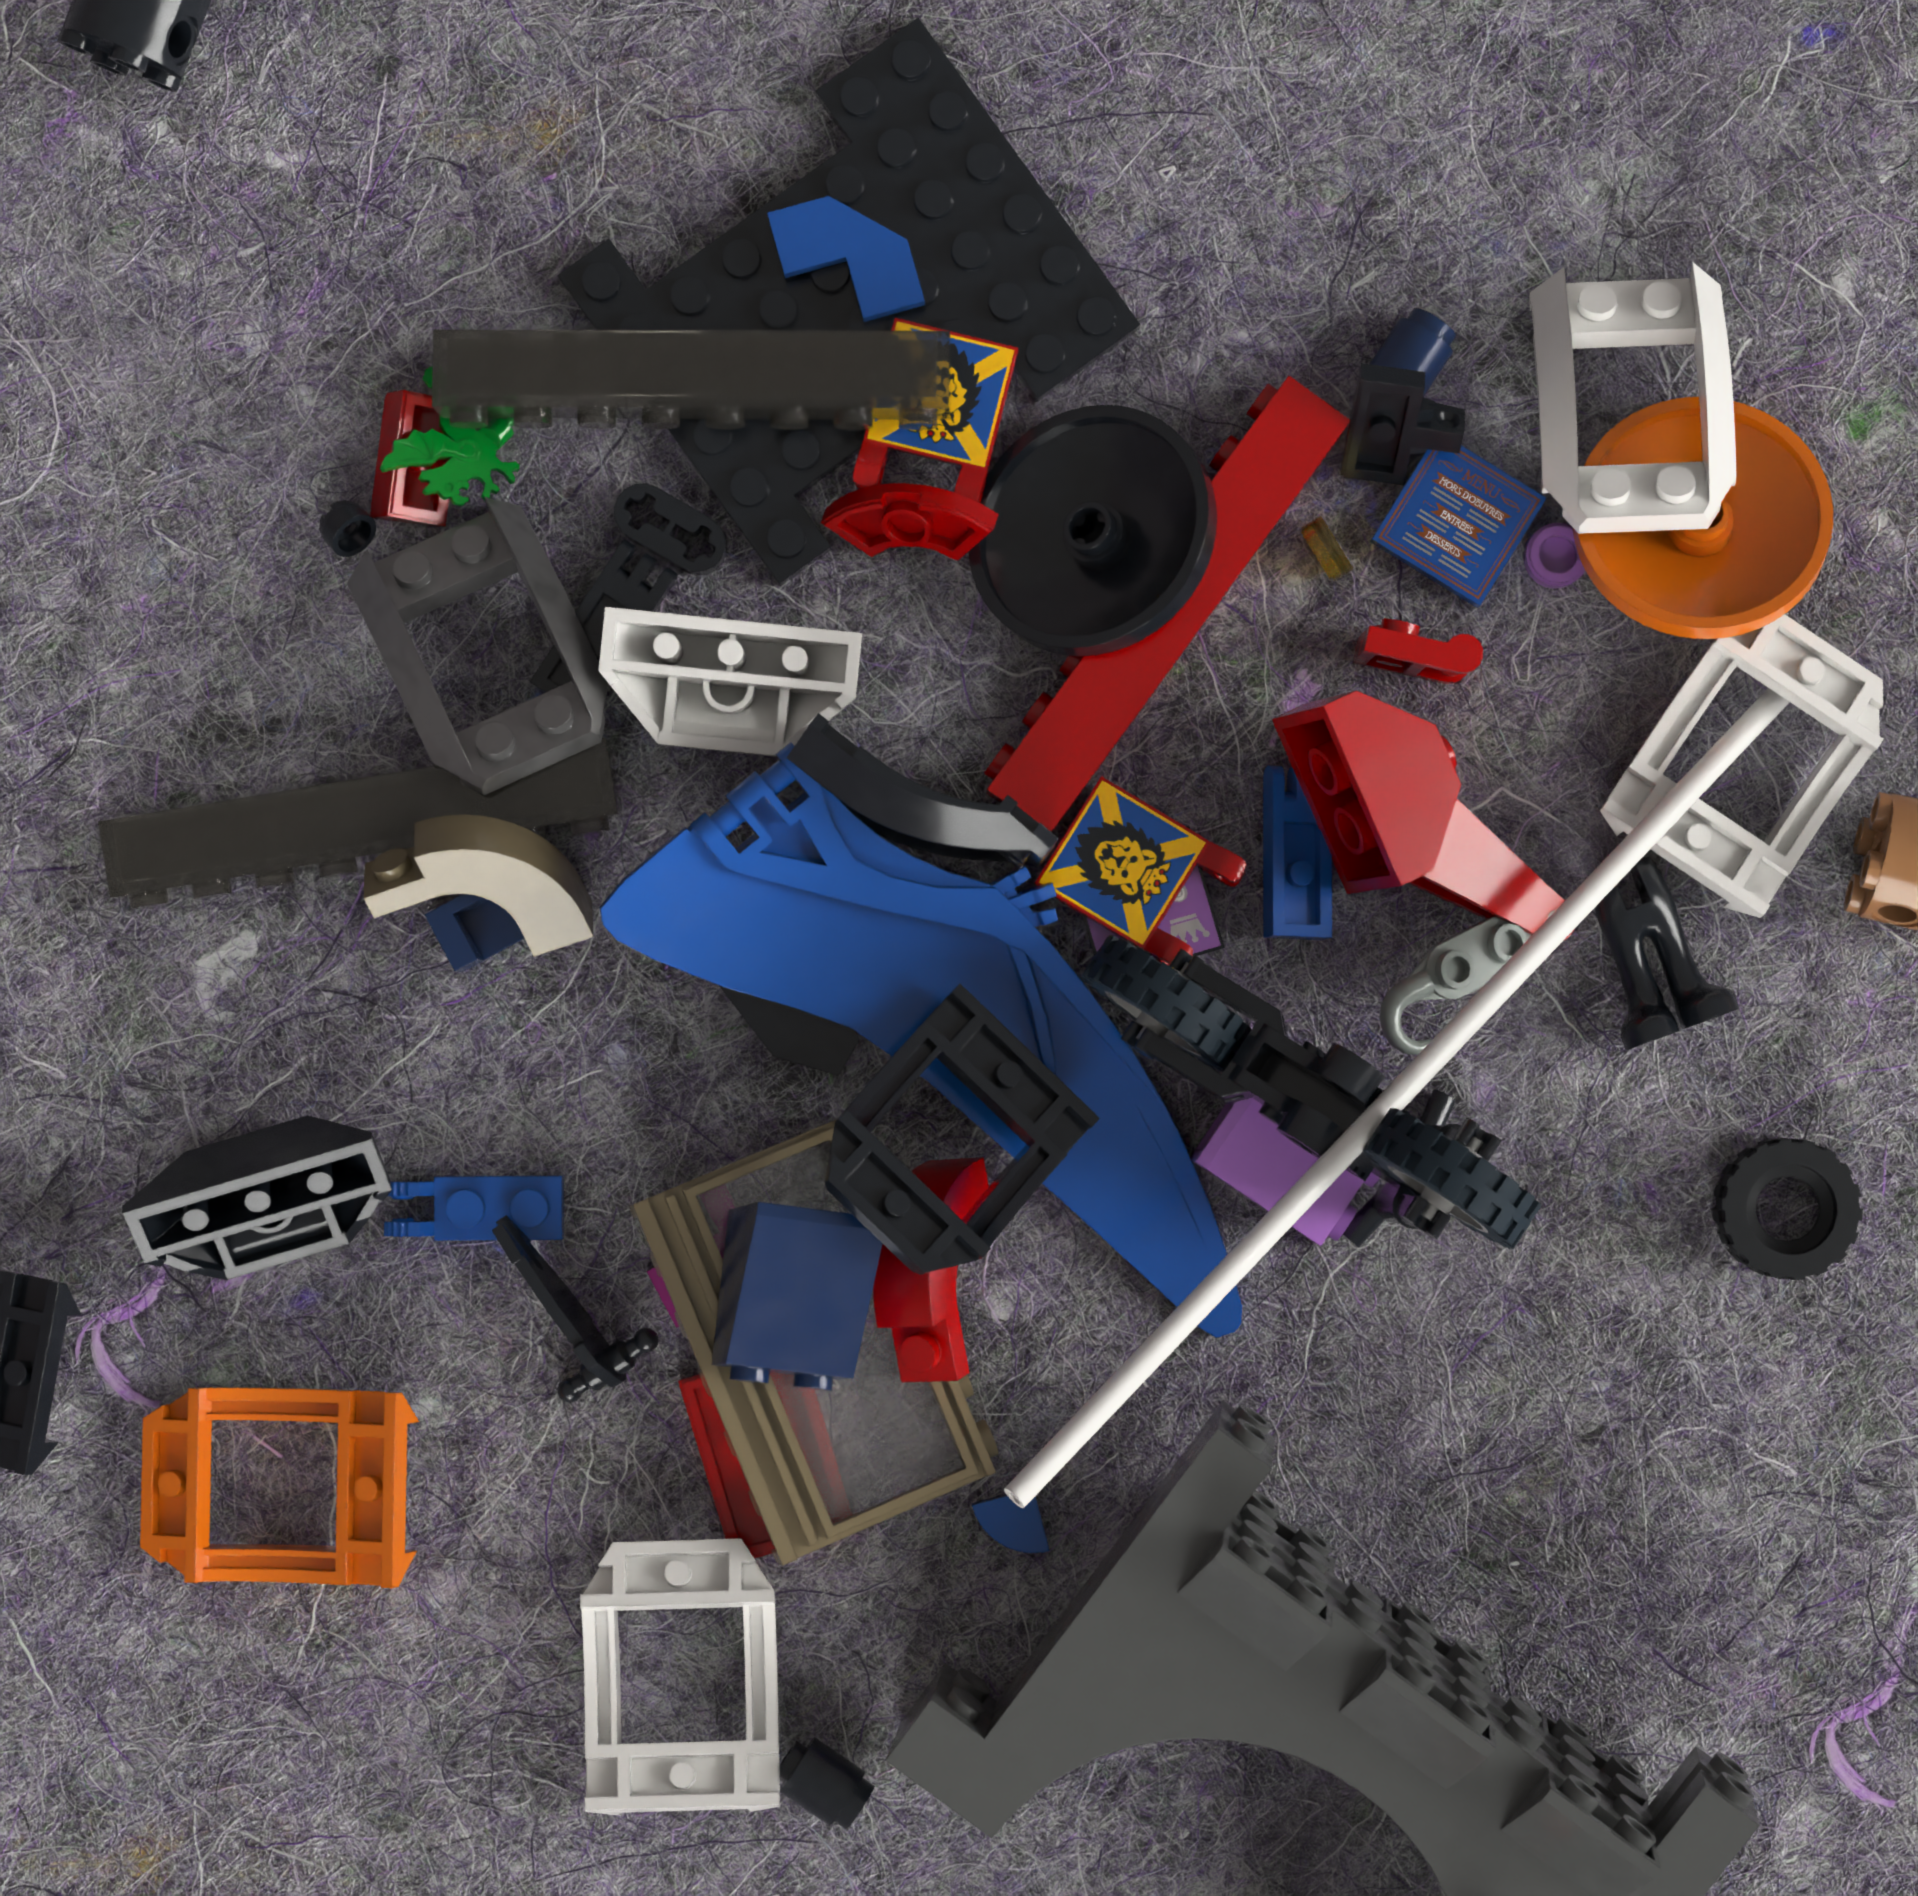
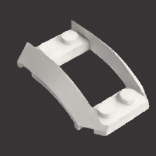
M1692 262L1690 278L1566 283L1565 269L1563 267L1529 294V308L1532 311L1534 330L1533 347L1539 407L1542 493H1550L1562 506V516L1578 534L1708 529L1720 511L1722 500L1731 486H1735L1736 483L1733 389L1721 285L1694 262ZM1694 344L1700 402L1703 462L1578 466L1573 349Z
M1785 614L1757 630L1742 635L1715 639L1664 711L1600 809L1601 814L1615 835L1618 836L1622 832L1629 834L1677 783L1663 775V773L1736 666L1839 734L1764 842L1698 798L1650 849L1727 900L1723 908L1758 918L1764 916L1770 906V901L1786 876L1791 873L1849 784L1883 741V738L1880 737L1879 709L1883 707V680Z
M742 1539L612 1542L600 1561L599 1569L585 1592L580 1594L585 1702V1811L622 1816L624 1812L749 1809L750 1812L780 1807L775 1591L757 1565L754 1557ZM743 1607L746 1740L621 1744L618 1611Z

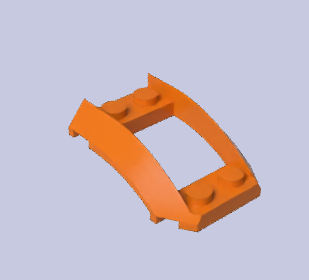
M188 1388L186 1394L170 1404L160 1406L143 1418L140 1548L159 1563L168 1562L184 1575V1582L242 1581L330 1585L359 1584L381 1586V1588L399 1587L417 1552L416 1550H405L407 1425L419 1422L402 1392L311 1388ZM212 1420L338 1423L336 1546L210 1544Z

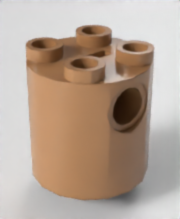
M1878 792L1872 806L1870 818L1862 817L1856 831L1853 853L1864 857L1860 874H1853L1849 880L1844 899V910L1856 913L1861 918L1918 931V798L1892 792L1888 794Z

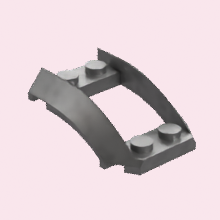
M485 497L489 512L375 563L367 549L347 582L349 591L399 691L434 769L442 768L460 778L463 785L483 796L601 743L605 725L603 713L607 692L611 691L608 682L598 671L599 662L521 505ZM519 572L571 681L455 733L404 623Z

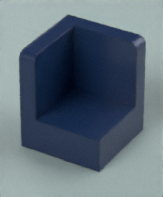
M462 894L424 914L456 972H464L525 939L516 921L505 909L488 899L475 895Z

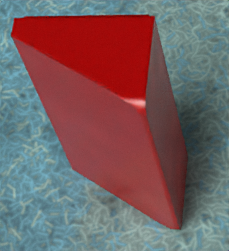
M407 390L386 394L370 516L372 518L446 527L449 499L443 500L438 494L425 496L422 491L428 485V482H421L418 478L422 471L441 467L448 460H438L431 467L410 466L387 472L380 470L385 456L392 453V443L394 440L408 438L414 429L423 433L434 429L444 434L439 427V412L445 398Z

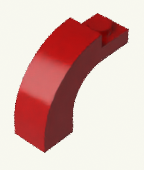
M984 1157L928 1160L911 1171L961 1220L989 1187ZM882 1244L873 1286L874 1310L877 1328H891L901 1383L960 1380L970 1372L957 1305L956 1279L958 1265L920 1275L912 1272Z

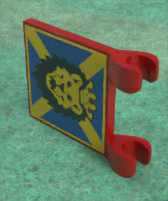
M894 318L868 424L853 472V481L856 487L861 489L873 485H881L888 450L891 449L960 466L961 470L954 492L981 503L1019 348Z
M1101 776L1034 885L1040 886L1049 882L1053 883L1057 895L1056 899L1137 948L1149 953L1157 961L1169 966L1180 949L1185 950L1191 956L1193 955V949L1189 944L1158 927L1195 867L1199 866L1228 887H1236L1245 874L1247 863L1237 854L1210 842Z

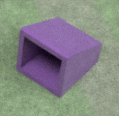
M1249 1098L1229 1104L1225 1103L1190 1156V1160L1268 1212L1309 1170L1318 1158L1282 1135L1276 1129L1278 1125L1272 1123L1258 1112L1262 1104L1255 1099ZM1345 1170L1291 1228L1319 1246L1323 1244L1327 1236L1337 1241L1357 1212V1209L1349 1203L1361 1185L1364 1183L1372 1188L1380 1178L1371 1172L1366 1181H1363Z

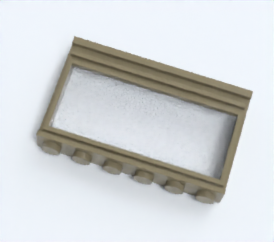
M836 1120L629 1206L633 1218H638L651 1250L649 1254L658 1276L663 1278L676 1312L674 1315L683 1336L687 1337L701 1370L699 1375L708 1396L712 1397L726 1430L724 1436L733 1456L737 1457L750 1488L748 1493L758 1516L762 1517L775 1548L771 1550L775 1561L782 1566L978 1479L996 1473L990 1458L999 1454L996 1442L986 1421L982 1419L975 1422L967 1404L966 1398L974 1395L968 1375L958 1381L901 1383L891 1328H877L873 1290L854 1378L833 1379L832 1391L793 1387L794 1375L774 1372L769 1374V1383L730 1380L731 1367L711 1365L729 1209L755 1202H765L850 1213L827 1191L825 1185Z

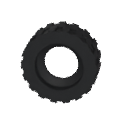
M1767 1139L1757 1142L1758 1145L1745 1148L1737 1154L1738 1158L1732 1164L1728 1163L1721 1174L1724 1176L1720 1185H1716L1713 1195L1716 1197V1208H1712L1713 1220L1717 1221L1720 1230L1717 1234L1721 1242L1726 1244L1731 1250L1730 1254L1738 1262L1745 1264L1749 1267L1748 1269L1778 1279L1802 1280L1810 1275L1818 1276L1828 1271L1827 1267L1834 1262L1839 1263L1847 1255L1845 1251L1849 1245L1855 1243L1859 1234L1856 1232L1858 1222L1862 1221L1863 1209L1859 1206V1197H1861L1859 1185L1854 1184L1850 1176L1853 1173L1847 1164L1841 1163L1835 1157L1836 1154L1828 1148L1820 1147L1815 1142L1802 1139ZM1781 1177H1794L1802 1180L1811 1187L1818 1201V1216L1814 1226L1807 1234L1794 1240H1780L1772 1237L1761 1227L1756 1215V1202L1761 1190L1769 1182Z

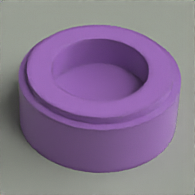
M1565 523L1545 525L1538 529L1526 543L1523 554L1526 571L1536 583L1547 588H1563L1571 585L1584 574L1585 569L1576 549L1573 527Z

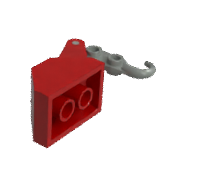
M1356 690L1302 704L1272 719L1294 773L1317 821L1316 824L1319 830H1321L1332 854V861L1346 893L1352 894L1399 887L1408 883L1485 919L1432 946L1408 977L1394 985L1384 997L1380 1007L1379 1020L1383 1035L1392 1047L1402 1053L1418 1055L1432 1040L1416 1041L1405 1035L1401 1027V1016L1404 1009L1418 1000L1457 999L1483 987L1560 907L1565 899L1547 885L1457 799L1461 782L1455 770L1457 765L1456 756L1447 739L1440 735L1437 726ZM1574 930L1564 940L1569 938L1574 932Z

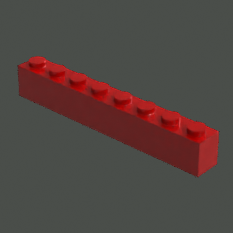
M1288 375L1279 389H1276L1269 383L1265 386L1246 413V415L1255 420L1251 428L1241 441L1231 434L1209 464L1211 468L1218 472L1211 481L1217 507V530L1209 564L1192 596L1171 620L1156 632L1135 644L1100 655L1068 656L1059 669L1061 673L1068 677L1054 698L1043 691L1022 720V723L1029 727L1030 731L1017 749H1014L1005 743L984 772L986 776L993 780L987 788L986 794L997 802L1001 803L1009 795L1018 802L1017 806L1038 823L1043 824L1049 831H1054L1346 430L1351 421L1349 418Z

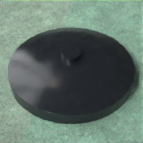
M1095 405L1072 409L1055 415L1027 431L1003 453L986 477L981 504L999 515L994 530L968 551L971 573L983 601L990 611L1022 640L1048 652L1068 656H1092L1114 652L1143 640L1165 625L1185 605L1202 580L1212 555L1217 530V507L1213 485L1206 468L1195 451L1172 427L1162 420L1146 412L1118 405Z

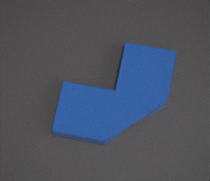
M830 196L767 213L785 278L847 261L863 322L925 305L909 243L904 237Z

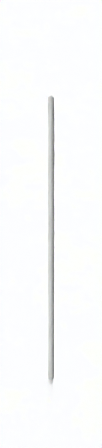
M1768 688L1004 1488L1006 1495L1016 1505L1025 1508L1363 1152V1149L1389 1109L1396 1108L1402 1111L1790 703L1788 700Z

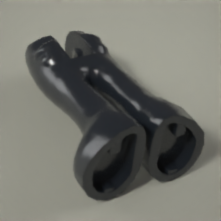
M1649 856L1641 858L1631 869L1635 887L1642 901L1641 905L1627 910L1620 890L1616 885L1595 907L1599 925L1617 965L1627 998L1628 1014L1621 1027V1039L1625 1050L1680 1031L1675 1017L1665 1004L1663 994L1651 972L1644 952L1642 941L1644 937H1649L1656 948L1682 1030L1740 1009L1736 997L1730 989L1708 984L1701 975L1686 941L1671 892L1661 872Z

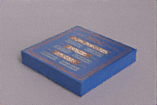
M1462 445L1460 453L1427 449L1370 542L1478 608L1547 498Z

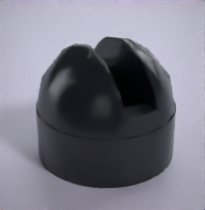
M347 500L333 502L330 505L331 510L326 515L322 514L320 518L319 531L324 541L337 555L341 557L354 556L371 543L376 533V523L363 507L355 502ZM353 523L347 531L344 530L349 524Z

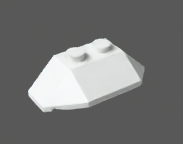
M605 607L598 671L658 745L777 757L775 754L790 742L794 746L818 713L830 721L856 699L862 633Z

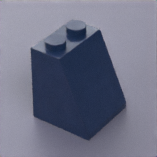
M755 1202L729 1209L711 1365L731 1367L729 1379L744 1382L769 1383L770 1372L794 1375L793 1387L832 1391L833 1379H853L883 1243L851 1213L765 1202Z

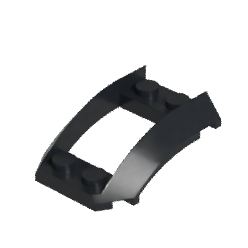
M819 713L787 756L788 760L832 793L854 816L876 834L917 850L969 860L1009 861L1019 869L1028 861L1036 868H1039L1053 851L1058 840L1043 824L1038 823L1017 806L1018 802L1009 795L1004 798L1000 805L963 800L929 789L889 768L861 746L858 748L831 727L829 721Z
M959 984L894 1053L835 1121L825 1177L826 1189L914 1273L922 1275L977 1261L988 1253L991 1249L990 1246L1016 1213L1067 1156L1069 1150L1100 1118L967 989ZM935 1058L944 1064L1026 1143L1024 1148L1000 1173L962 1220L871 1133L884 1115Z
M1 1269L0 1468L13 1470L17 1474L32 1475L59 1443L46 1439L67 1317L68 1315H81L66 1283Z

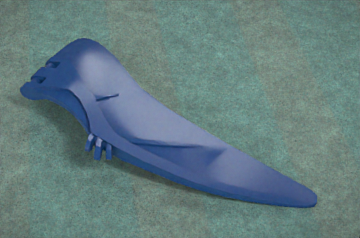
M790 742L775 754L779 759L761 775L756 771L749 775L725 795L729 801L710 817L704 812L688 828L684 827L622 879L599 907L603 926L617 941L656 961L724 988L790 1006L850 1027L890 1056L894 1055L955 987L961 984L1100 1118L1069 1150L1067 1156L1042 1184L1099 1234L1176 1307L1227 1255L1211 1205L1190 1160L1184 1142L1157 1090L1132 1049L1120 1039L1122 1035L1090 990L1054 946L1035 928L1058 921L1055 908L1033 912L1029 907L1030 905L1056 897L1053 883L1049 882L1020 892L1014 889L1031 878L1026 866L1014 870L991 883L943 870L906 853L881 838L854 816L832 793L788 760L787 756L794 748V745ZM796 781L804 793L785 807L777 795L792 782ZM743 822H746L754 834L737 848H734L726 836ZM937 1058L922 1072L920 1076L936 1088L1013 1158L1024 1148L1026 1143ZM1237 1285L1197 1325L1199 1328L1216 1338L1233 1333L1238 1329L1242 1319V1304Z

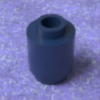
M1414 308L1408 318H1399L1370 364L1425 372L1424 397L1452 355L1453 350L1450 345L1455 339L1456 333L1433 314L1420 308Z

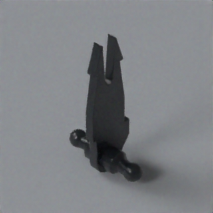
M507 1215L496 1221L498 1226L492 1229V1232L512 1265H516L548 1314L574 1346L572 1351L582 1362L577 1375L572 1378L563 1379L557 1387L559 1398L564 1402L572 1403L577 1401L581 1394L588 1389L598 1391L606 1385L614 1388L625 1381L626 1372L635 1366L636 1358L643 1353L653 1351L659 1343L657 1333L652 1328L645 1327L639 1329L634 1337L627 1342L617 1340L609 1345L592 1323L590 1315L567 1285L530 1243L531 1240Z

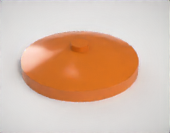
M1684 397L1662 401L1629 415L1602 437L1588 456L1584 466L1703 462L1699 397ZM1733 401L1736 483L1735 486H1731L1722 500L1720 511L1708 529L1578 534L1573 528L1576 549L1586 573L1601 594L1628 617L1644 626L1678 637L1692 639L1728 638L1757 630L1774 622L1792 609L1805 596L1817 579L1828 552L1833 530V503L1826 476L1812 451L1799 436L1782 422L1757 408Z

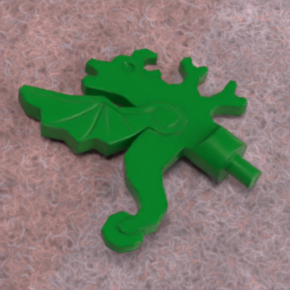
M431 366L427 368L422 378L427 387L433 390L442 388L445 392V400L439 412V427L444 434L434 429L426 433L414 429L408 438L394 440L392 443V453L385 456L380 470L387 472L410 466L431 467L438 460H448L441 467L421 472L418 479L421 482H428L422 493L425 496L438 494L443 500L450 499L453 505L463 506L469 501V498L460 496L459 490H468L470 485L468 481L478 479L484 486L481 498L486 501L485 497L490 498V493L497 494L500 490L491 479V471H497L504 475L509 484L515 482L513 472L519 471L520 464L516 461L501 462L496 457V452L514 435L511 427L520 420V417L513 410L503 418L495 415L480 430L476 431L461 416L462 390L457 382L447 377L446 371L441 367Z

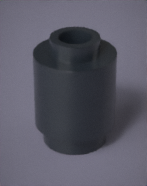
M815 1737L807 1746L796 1741L779 1765L780 1777L784 1779L780 1787V1793L829 1826L835 1821L843 1828L848 1829L864 1807L875 1787L863 1778L864 1770Z

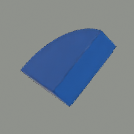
M1006 1494L972 1503L974 1514L982 1528L1001 1545L1024 1553L1050 1551L1036 1496L1025 1508L1016 1505Z

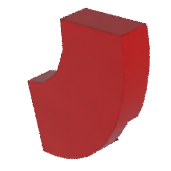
M889 483L861 488L838 498L826 507L821 524L870 557L888 548L905 546L932 549L958 561L994 530L999 514L971 498L945 489L921 484Z

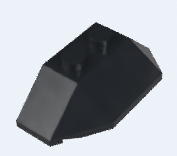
M307 1115L184 1152L122 1206V1214L144 1264L159 1267L166 1264L185 1272L229 1280L350 1244L372 1216L381 1200L384 1201L392 1191V1183L372 1132Z

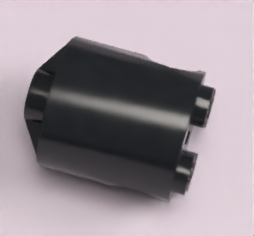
M72 0L57 42L70 49L92 56L90 62L105 70L126 76L130 68L143 72L141 77L143 80L162 89L177 92L211 0Z

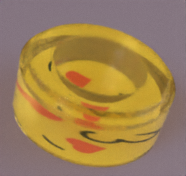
M1321 516L1301 527L1302 531L1300 532L1330 580L1336 581L1354 570Z

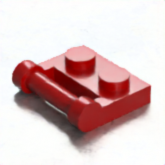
M1383 618L1381 625H1370L1359 636L1352 663L1438 683L1454 684L1480 665L1483 659V648L1479 640L1469 634H1459L1452 637L1448 642H1442L1418 636L1420 626L1416 624Z

